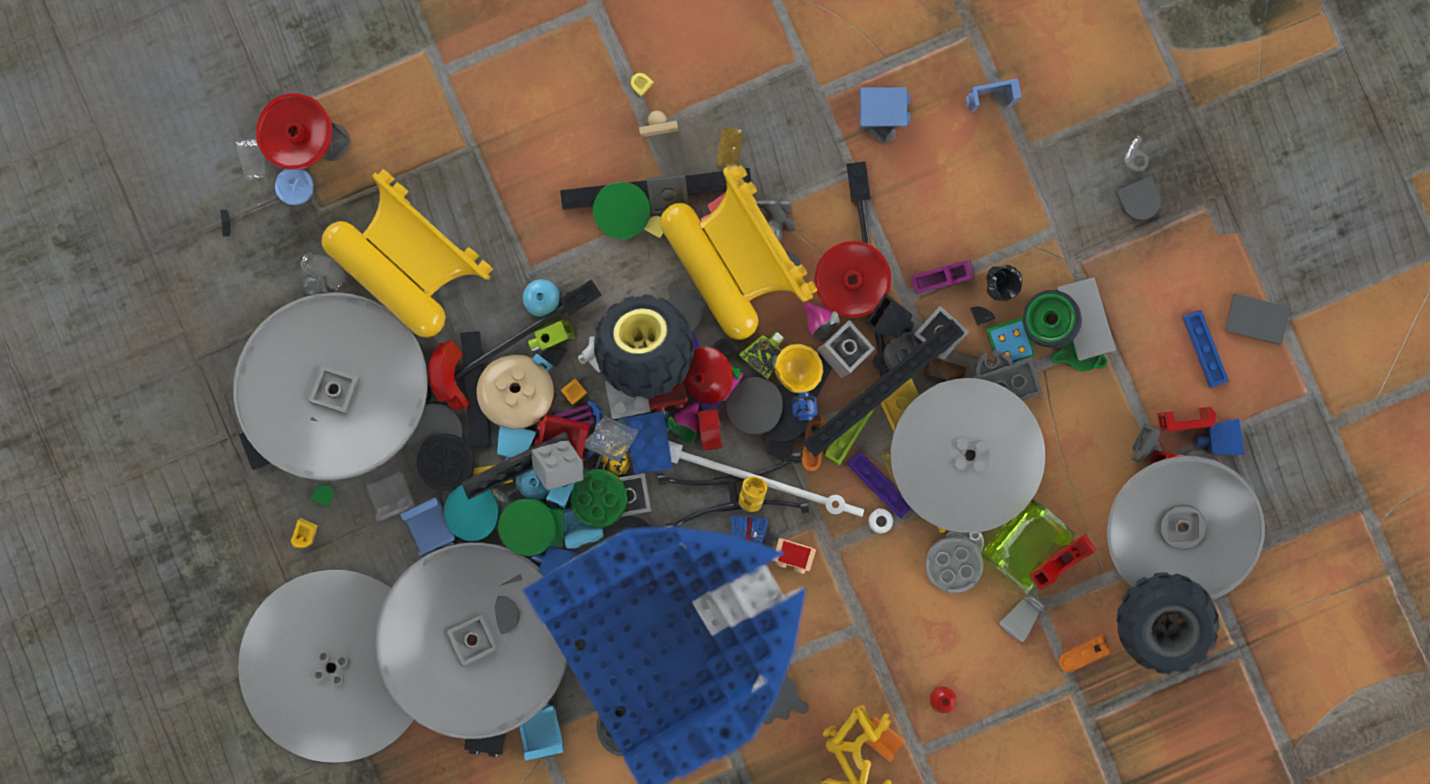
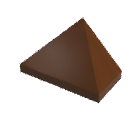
M935 358L926 366L924 375L943 381L962 379L966 367Z

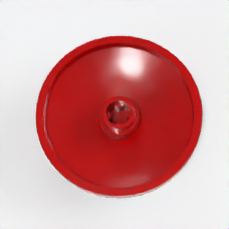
M300 93L284 94L270 101L262 110L256 125V140L262 154L274 165L287 170H301L317 163L327 152L332 139V123L326 109L312 97Z
M846 241L831 247L819 260L814 277L817 295L824 306L830 311H835L838 315L847 318H858L873 313L885 293L889 294L892 280L890 267L881 252L875 247L860 241Z

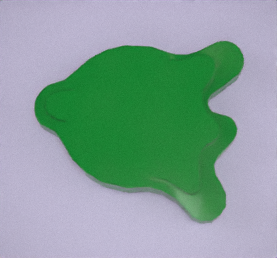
M1072 341L1060 347V350L1051 356L1053 363H1065L1081 372L1090 371L1095 368L1103 369L1108 364L1104 354L1078 361Z

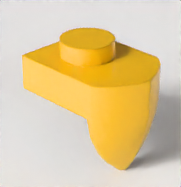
M302 518L298 519L291 538V544L294 548H305L311 545L318 525Z

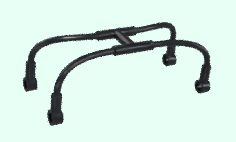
M800 451L792 452V457L782 463L752 474L763 476L792 462L794 464L802 463ZM665 473L657 474L659 485L667 484L666 482L683 485L716 486L728 484L731 503L720 504L717 507L691 514L674 524H665V528H676L689 520L711 512L742 509L738 502L735 483L742 482L745 479L731 475L713 478V480L692 481L669 478L665 476ZM764 500L762 504L795 507L801 509L802 514L810 513L808 501L799 504L780 500Z

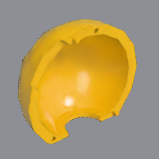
M791 344L784 348L776 358L775 374L789 391L794 393L808 392L814 389L821 381L823 374L822 361L818 353L811 347L802 344Z

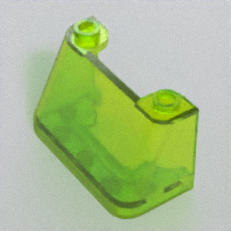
M1032 499L1023 511L1007 522L985 549L983 558L1028 594L1035 586L1029 574L1044 560L1056 544L1061 547L1068 545L1076 534L1049 509Z

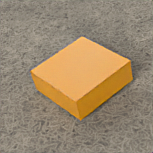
M576 378L561 389V392L572 405L587 394Z

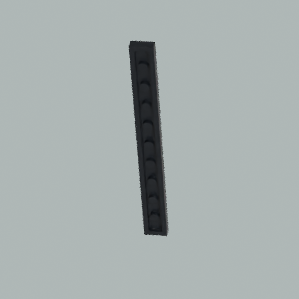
M745 168L747 175L742 179L745 183H750V168ZM723 171L685 175L688 195L727 190V181ZM647 180L628 182L642 189L649 200ZM606 185L560 190L562 210L593 207L596 196Z
M951 319L806 439L803 444L814 457H817L965 333Z

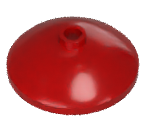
M707 346L694 349L692 364L684 379L688 392L696 400L705 404L720 402L729 394L733 384L732 368L727 358L719 350Z

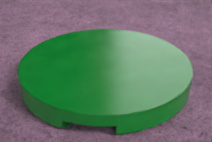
M626 181L610 183L603 187L595 198L593 204L594 220L599 229L612 238L627 239L634 237L646 227L649 221L650 203L648 197L642 189Z
M597 469L583 473V480L575 482L572 488L571 508L575 516L587 526L597 528L610 526L622 517L626 509L627 492L625 486L610 471Z
M536 499L515 500L504 509L499 518V535L503 543L511 551L525 556L537 555L545 551L555 538V516L550 508Z

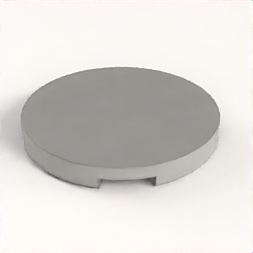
M948 536L932 545L927 553L925 566L927 576L933 585L943 591H947V593H962L973 588L983 573L984 563L979 548L972 541L960 536Z

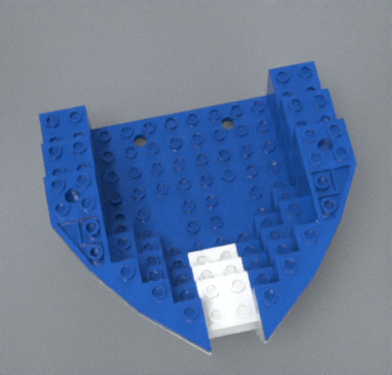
M675 527L626 529L523 588L524 594L540 621L548 628L624 756L626 765L638 784H667L678 776L682 779L715 758L717 761L721 760L755 737L777 698L794 654L806 592L805 588H800L782 594L767 569L766 564L783 555L782 551L725 533ZM578 639H583L586 642V646L582 650H578L574 646L575 641ZM618 706H622L626 710L625 715L622 717H618L614 713L615 708Z

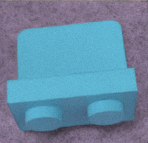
M572 508L564 510V539L566 548H578L582 544L597 542L603 538L602 527L587 526L575 516Z

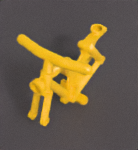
M860 705L854 708L838 732L835 731L836 726L834 725L824 730L822 734L824 737L833 736L827 740L826 748L829 752L835 754L850 782L827 778L821 784H867L871 762L870 760L864 761L862 759L861 746L867 740L871 742L879 740L882 731H886L890 726L889 714L885 713L879 726L875 729L865 711V707ZM857 720H859L865 733L860 735L855 742L842 741ZM842 751L853 753L856 766L861 770L859 781ZM886 779L881 784H891L892 782L890 779Z

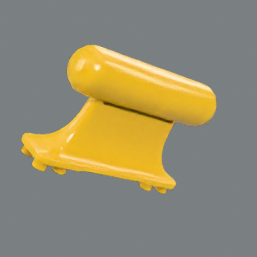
M740 165L739 167L727 166L723 169L727 181L726 194L719 206L706 219L701 221L695 210L685 203L670 205L662 213L660 219L663 233L723 332L734 340H743L750 337L758 326L757 313L750 303V300L768 292L785 290L795 293L803 302L812 299V294L817 291L812 281H804L803 276L807 275L802 264L795 266L794 262L788 257L756 204V200L752 195L757 192L756 187L752 182L745 183L742 179L747 173Z
M382 169L379 174L374 172L372 175L379 188L380 200L377 212L365 232L362 234L346 221L332 223L325 229L322 235V247L335 262L414 334L419 337L429 338L441 331L446 319L444 309L431 295L447 282L461 276L475 275L489 280L491 278L489 273L493 268L484 260L477 264L475 260L479 255L470 247L465 251L456 247L404 198L409 192L398 182L393 187L390 185L395 178Z

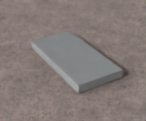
M1095 277L1057 287L1058 291L1071 296L1081 311V328L1077 336L1072 340L1077 360L1081 361L1116 351Z

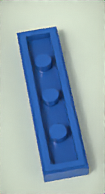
M1199 310L1183 316L1182 319L1209 388L1228 382V377L1202 311Z

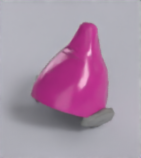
M805 302L803 307L807 315L808 329L811 335L817 340L827 339L826 335L840 322L839 315L835 311L831 312L824 307H818Z

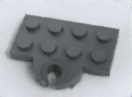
M991 350L992 354L996 357L995 364L987 365V355L983 353L976 361L975 376L969 377L987 380L1003 386L1022 401L1043 394L1031 357L1012 363L1010 357L1005 353Z

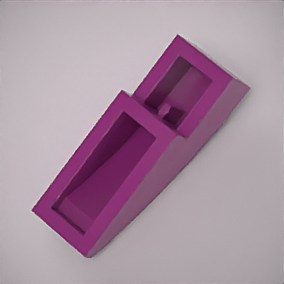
M965 260L912 275L911 278L915 293L920 294L975 279L971 260Z

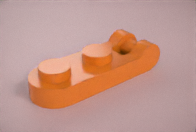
M820 418V420L810 419L805 430L804 441L814 434L811 432L812 427H819L820 429L826 424L825 418ZM804 445L802 455L804 468L809 471L817 470L822 462V452L817 457H814Z
M1104 634L1062 653L1058 658L1059 667L1065 672H1072L1112 653L1110 646L1108 647L1105 642ZM1098 644L1100 650L1095 652L1093 646Z

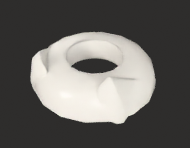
M876 509L869 516V527L876 533H886L893 525L891 513L885 509ZM879 516H884L887 520L886 525L883 527H879L876 524V519Z

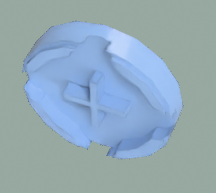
M284 169L277 177L275 190L278 197L285 203L300 205L310 199L313 194L314 183L309 173L303 169Z

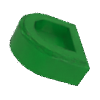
M320 485L314 490L311 499L329 507L334 498V491L328 485Z

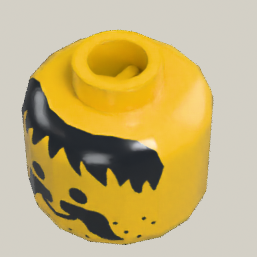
M616 448L611 449L609 452L605 451L601 462L604 463L603 469L612 472L617 477L622 474L625 475L631 464L628 454Z

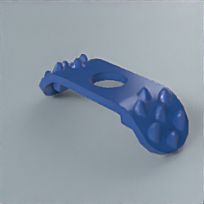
M588 401L587 403L592 407L593 415L596 416L595 443H591L590 450L584 454L585 457H591V455H595V452L601 449L600 438L603 410L594 401Z

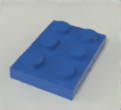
M664 411L625 417L634 475L673 469Z

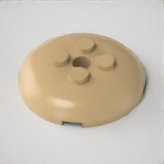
M507 355L494 360L484 369L477 384V400L484 415L496 425L511 429L526 428L541 420L549 411L554 396L553 382L548 371L542 364L539 365L533 358L524 355ZM512 387H518L520 388V391L518 393H512L510 389Z

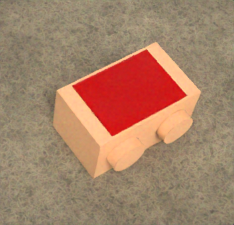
M778 538L775 549L782 551L784 554L773 560L776 561L775 565L786 568L787 565L793 566L794 571L803 574L805 570L810 572L816 549Z

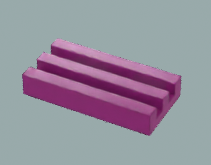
M589 404L553 415L561 418L587 409L588 413L569 418L568 420L576 421L589 416L590 420L582 423H595Z

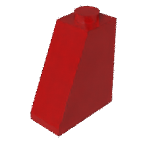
M717 410L698 412L703 451L721 449L722 442Z

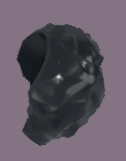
M1011 265L993 266L988 270L986 276L987 293L995 301H1009L1021 292L1023 283L1022 273L1016 267Z

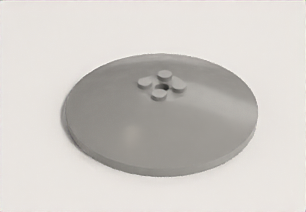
M975 378L954 379L927 389L917 396L904 410L892 436L890 449L891 469L901 496L921 518L949 531L961 533L983 532L1009 522L1030 503L1043 476L1045 445L1035 416L1028 406L1013 392L987 380ZM968 450H972L975 453V458L972 461H968L965 458V453Z
M1181 456L1153 463L1128 480L1117 494L1111 506L1106 535L1113 563L1123 579L1132 588L1137 585L1136 581L1143 577L1147 579L1153 577L1155 573L1167 572L1169 575L1177 573L1199 583L1214 600L1237 587L1254 568L1264 543L1265 522L1261 505L1254 491L1233 469L1215 460L1196 456ZM1186 522L1188 524L1187 529L1179 530L1178 525Z

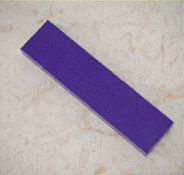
M861 451L846 464L899 518H902L911 509L901 496L898 488Z

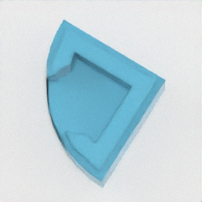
M536 353L533 357V360L539 365L542 364L547 371H550L553 367L539 354Z

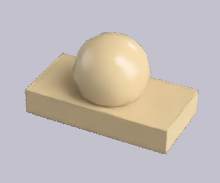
M661 111L651 112L648 116L649 126L639 127L642 138L678 130L677 121L666 122V116Z

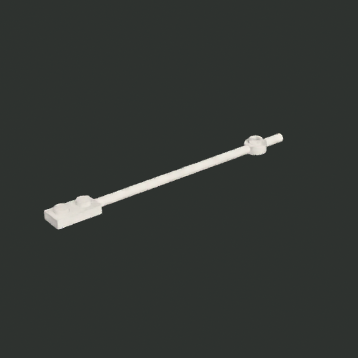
M669 441L673 463L678 464L680 458L742 479L756 476L763 479L767 487L826 505L827 510L832 514H839L845 511L863 516L864 509L846 504L840 495H832L827 498L683 452V445ZM833 501L839 502L838 508L832 507Z

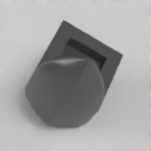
M870 127L867 131L883 145L892 143L896 137V129L894 127Z

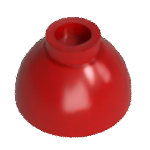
M938 687L930 695L931 707L936 712L948 713L956 706V695L948 687Z

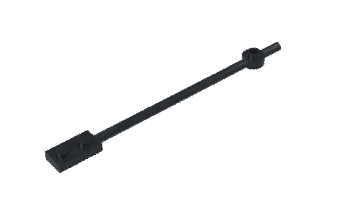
M866 161L846 164L851 202H857L862 242L871 245L865 201L871 199ZM875 332L877 354L873 357V365L880 371L882 377L888 372L887 369L889 368L886 364L882 365L879 362L880 358H884L883 334Z
M589 280L559 299L562 305L553 312L540 318L455 372V381L567 311L568 315L571 316L601 297L602 295L593 280ZM429 385L428 391L430 392L431 396L428 399L426 398L425 404H431L436 400V397L431 389V386Z

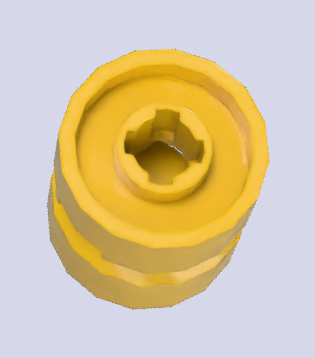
M751 476L744 480L738 499L742 509L748 512H755L762 507L767 491L765 481L756 476Z

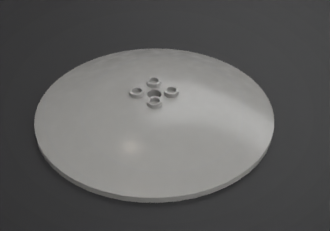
M315 294L293 301L278 309L262 322L251 335L239 357L235 371L233 387L234 405L237 418L247 439L274 466L287 473L306 479L320 481L342 480L362 475L377 468L393 457L405 445L415 431L423 414L428 391V376L422 350L412 331L385 306L366 297L354 294ZM333 385L339 387V391L336 394L329 393V388Z
M462 543L444 547L426 555L400 576L388 593L380 612L376 630V653L385 685L398 705L409 716L423 726L444 735L465 739H479L500 735L519 727L535 716L548 703L562 680L567 660L523 592V588L545 576L539 572L540 568L526 557L505 547L487 543ZM519 574L522 576V580L501 585ZM497 596L511 599L518 609V621L515 627L505 634L500 633L496 621L495 603ZM471 634L477 638V642L473 646L468 645L466 641L467 637Z
M322 570L308 573L285 583L267 597L256 610L241 642L238 665L239 681L245 703L252 717L265 734L287 751L310 760L335 763L348 762L367 757L384 749L403 734L414 719L398 705L384 683L377 660V624L382 606L392 589L390 586L372 576L359 572ZM329 662L336 664L337 669L334 673H330L327 670Z

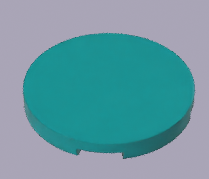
M461 485L453 490L446 500L444 507L445 521L450 531L458 538L466 541L482 540L491 535L498 526L500 505L497 497L491 490L468 500Z

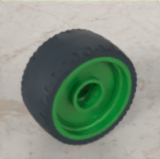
M1058 290L1042 291L1033 296L1024 308V329L1029 338L1040 346L1046 348L1063 347L1077 336L1081 328L1082 316L1080 308L1076 301L1064 292ZM1051 315H1056L1058 318L1057 322L1053 325L1049 324L1048 318Z

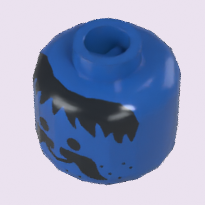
M809 392L798 393V397L792 399L793 415L798 417V420L814 419L813 416L818 413L816 397L809 396Z

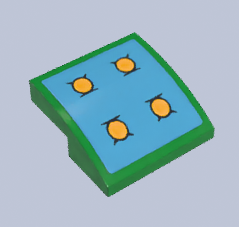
M1023 317L986 328L993 350L1005 353L1010 357L1012 363L1035 356L1031 339L1023 326Z

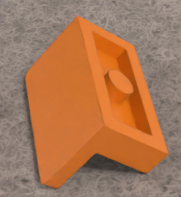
M877 717L871 720L875 729H877L881 721ZM888 727L886 731H882L879 740L876 742H871L870 740L865 742L891 762L894 754L904 744L905 740Z

